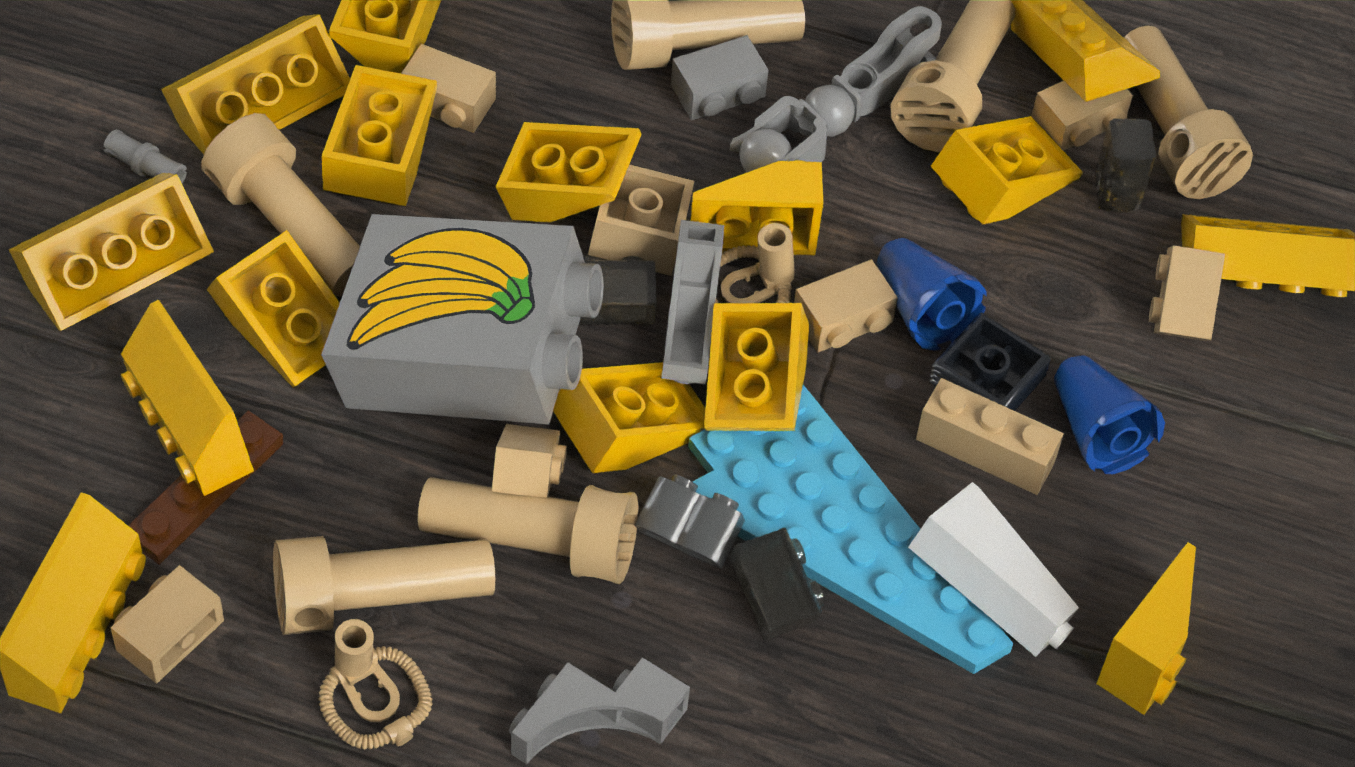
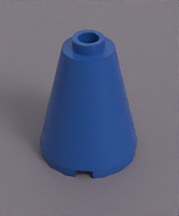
M907 238L892 240L882 247L877 258V267L898 297L896 306L911 337L922 348L933 351L940 350L941 348L938 344L948 340L953 342L979 313L985 312L986 307L982 304L983 295L987 296V292L974 276Z
M1088 356L1070 357L1060 364L1054 376V383L1083 460L1093 471L1097 468L1102 469L1105 474H1116L1142 462L1150 454L1146 448L1155 438L1159 443L1163 436L1165 421L1160 410Z

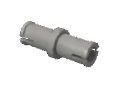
M120 130L112 131L104 142V147L106 148L104 152L107 155L131 166V170L139 176L145 177L148 175L153 178L161 173L177 174L181 183L186 178V166L164 156L159 152V148L151 143L146 142L142 144Z

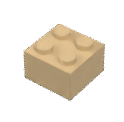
M629 165L615 200L599 207L588 255L671 276L675 265L681 220H686L694 181Z

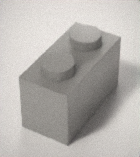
M748 35L673 58L671 87L689 118L695 120L704 116L716 115L723 110L741 104H750L765 97L769 70Z

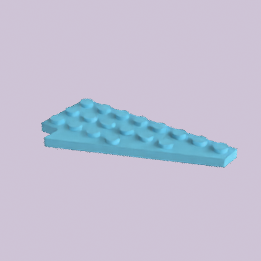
M804 385L801 392L795 431H706L704 429L689 437L688 448L708 473L693 481L698 485L696 492L712 498L714 493H719L739 504L737 511L742 513L745 522L738 537L972 674L1011 652L1013 642L1000 626L908 548L920 531L919 526Z

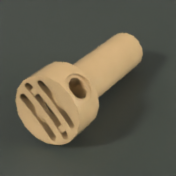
M613 0L611 26L614 51L621 68L632 70L666 67L670 61L672 50L708 48L748 35L753 44L800 41L805 30L804 5L802 0Z
M970 0L936 59L921 62L910 69L891 103V118L897 130L909 142L922 149L941 152L956 129L973 126L982 110V94L977 84L1015 18V7L1011 0Z
M1143 26L1130 31L1123 38L1160 71L1159 79L1137 85L1136 87L1165 135L1160 143L1158 155L1177 191L1187 198L1203 199L1216 196L1230 189L1246 174L1253 158L1251 146L1236 121L1225 111L1208 110L1158 28Z
M250 114L231 123L207 147L201 160L202 171L232 204L244 205L253 202L280 234L287 230L335 296H343L360 245L291 169L296 159V148L265 114Z
M430 477L424 484L420 497L418 526L422 532L474 541L488 540L491 544L570 557V569L574 577H595L620 585L625 579L633 555L637 533L635 524L638 520L639 505L635 492L615 493L597 488L594 485L587 486L580 501L577 502L553 497L540 498L492 492V487Z
M323 536L275 540L274 588L278 619L283 635L330 631L333 628L334 611L492 596L495 591L494 557L488 540L329 554L326 540Z

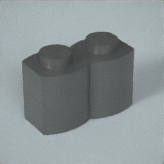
M674 474L671 480L659 476L635 524L636 528L640 533L656 541L680 550L711 566L722 569L745 522L742 513L737 511L739 504L719 493H714L712 498L696 492L698 485L682 476Z

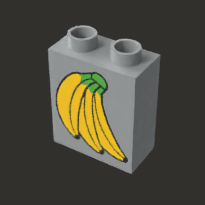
M372 214L321 355L345 408L549 424L559 389L574 390L579 383L583 351L581 340L576 335L581 317L595 318L600 311L604 289L602 269L599 264L585 263L574 226Z

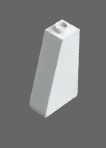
M973 482L930 515L909 545V549L1035 657L1049 644L1055 649L1058 648L1074 629L1068 621L1079 607L983 491Z

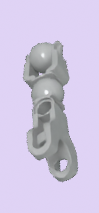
M923 6L911 8L893 20L882 32L874 46L843 69L841 76L835 75L832 78V85H822L813 89L805 101L803 99L798 100L792 96L782 97L755 119L753 128L732 139L730 151L739 152L740 162L746 173L777 161L802 160L806 162H822L826 155L827 137H834L845 132L852 121H858L860 116L873 112L895 97L910 69L921 62L936 59L928 50L940 39L942 25L940 17L931 9ZM916 24H925L930 27L915 37L910 33L911 27ZM791 129L796 133L800 132L809 137L792 150L787 138L781 132Z

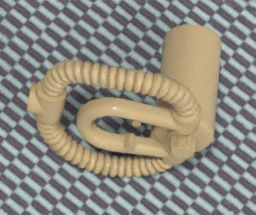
M780 223L768 224L758 233V247L754 245L752 247L747 245L746 247L743 245L742 247L738 246L737 249L733 247L732 250L728 249L722 253L720 267L723 264L726 265L730 261H734V259L746 258V256L747 258L751 257L759 260L756 265L733 271L724 278L721 284V294L726 303H760L778 294L776 303H790V291L792 290L790 283L794 279L795 267L793 237L787 226ZM760 275L766 287L761 291H755L753 295L747 298H737L730 293V287L733 283L742 279L749 282L750 277Z
M350 619L339 625L335 632V666L330 668V675H327L326 679L322 681L323 684L320 686L321 690L319 691L320 696L318 699L320 701V711L323 712L322 716L328 722L331 730L338 734V737L346 741L347 744L353 747L356 746L358 749L361 747L364 750L367 747L370 750L373 747L377 749L379 746L382 747L389 742L392 745L396 743L397 746H402L413 738V728L420 725L432 710L431 706L433 703L431 701L433 699L428 688L429 685L424 679L425 676L422 675V671L419 670V666L416 665V662L412 661L411 657L403 654V651H398L397 648L392 649V647L386 648L385 646L373 648L374 634L372 628L362 620ZM378 660L394 661V663H397L398 666H401L407 672L406 674L411 679L413 687H415L414 690L418 695L416 710L407 717L403 716L385 726L380 733L377 732L372 734V736L371 734L368 736L366 734L360 735L350 729L341 720L338 713H336L332 697L334 689L338 683L342 684L355 712L362 719L369 722L388 720L396 713L399 707L400 694L397 686L378 664ZM371 674L377 678L378 687H384L390 696L388 706L381 711L368 710L361 701V693L357 692L354 687L355 683Z

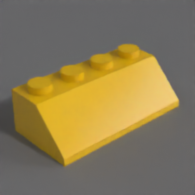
M341 0L329 29V36L365 67L401 74L419 46L425 44L441 0Z
M1011 0L1015 7V18L1011 24V30L1085 102L1160 78V71L1083 0Z
M317 14L301 16L161 90L180 128L204 155L213 139L228 125L241 117L254 113L265 114L277 129L280 130L344 96L350 77L320 15Z
M161 173L9 249L28 289L59 331L214 252L178 175L171 173Z
M1182 214V247L1224 253L1225 259L1221 279L1237 280V287L1262 289L1263 283L1279 284L1278 290L1290 293H1304L1305 287L1321 288V294L1333 297H1347V291H1355V233L1349 229Z
M157 300L150 303L121 352L127 369L126 372L121 374V378L132 398L139 395L142 398L138 403L148 424L153 426L158 423L160 429L156 430L168 455L176 451L179 457L175 459V462L185 482L188 484L195 481L202 494L206 496L254 472L234 411L161 302Z
M80 493L0 637V671L8 696L58 713H62L69 698L74 699L78 695L83 684V671L90 658L95 659L100 654L105 640L104 632L110 620H115L122 612L126 598L125 592L131 581H137L140 578L146 562V556L142 553L139 534L88 494Z

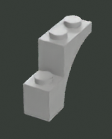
M681 220L661 379L674 380L681 384H706L713 308L716 301L723 249L724 225Z
M643 657L632 671L625 669L620 674L612 690L567 662L557 676L550 674L545 679L538 691V700L530 710L524 708L514 718L509 729L511 734V755L528 764L537 753L552 742L575 732L599 728L627 730L648 737L661 744L687 711L690 687Z

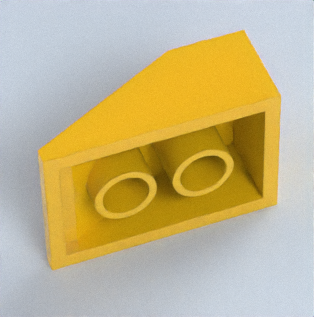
M355 65L322 153L323 190L406 206L418 171L436 94L437 81Z
M1032 116L956 129L931 165L932 169L940 176L943 185L957 195L967 207L969 214L980 221L982 225L1011 218L1078 180L1083 174L1082 170Z
M524 122L496 184V189L511 219L550 223L614 201L642 135L640 129Z
M802 160L777 161L693 192L690 221L724 225L722 253L728 249L732 250L733 247L737 249L738 246L742 247L743 245L746 247L747 245L758 247L757 237L759 231L768 224L780 223L787 226L792 233L794 255H815L823 209L822 162H806Z
M287 230L216 277L206 289L230 323L293 388L326 365L321 354L340 302Z
M714 303L704 421L706 431H795L807 364L809 323L802 303Z
M663 362L582 369L579 383L574 390L560 389L553 412L592 473L626 470L688 444L689 437L705 429L706 408L690 384H681L674 380L661 379Z
M1187 542L1113 638L1096 683L1143 715L1154 701L1160 705L1165 702L1176 685L1175 677L1186 661V658L1180 654L1188 636L1196 547Z

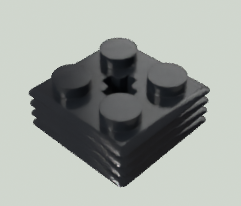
M979 313L932 364L933 368L931 369L932 373L930 374L929 382L937 386L940 379L943 378L1015 411L1047 376L1051 356L985 313Z

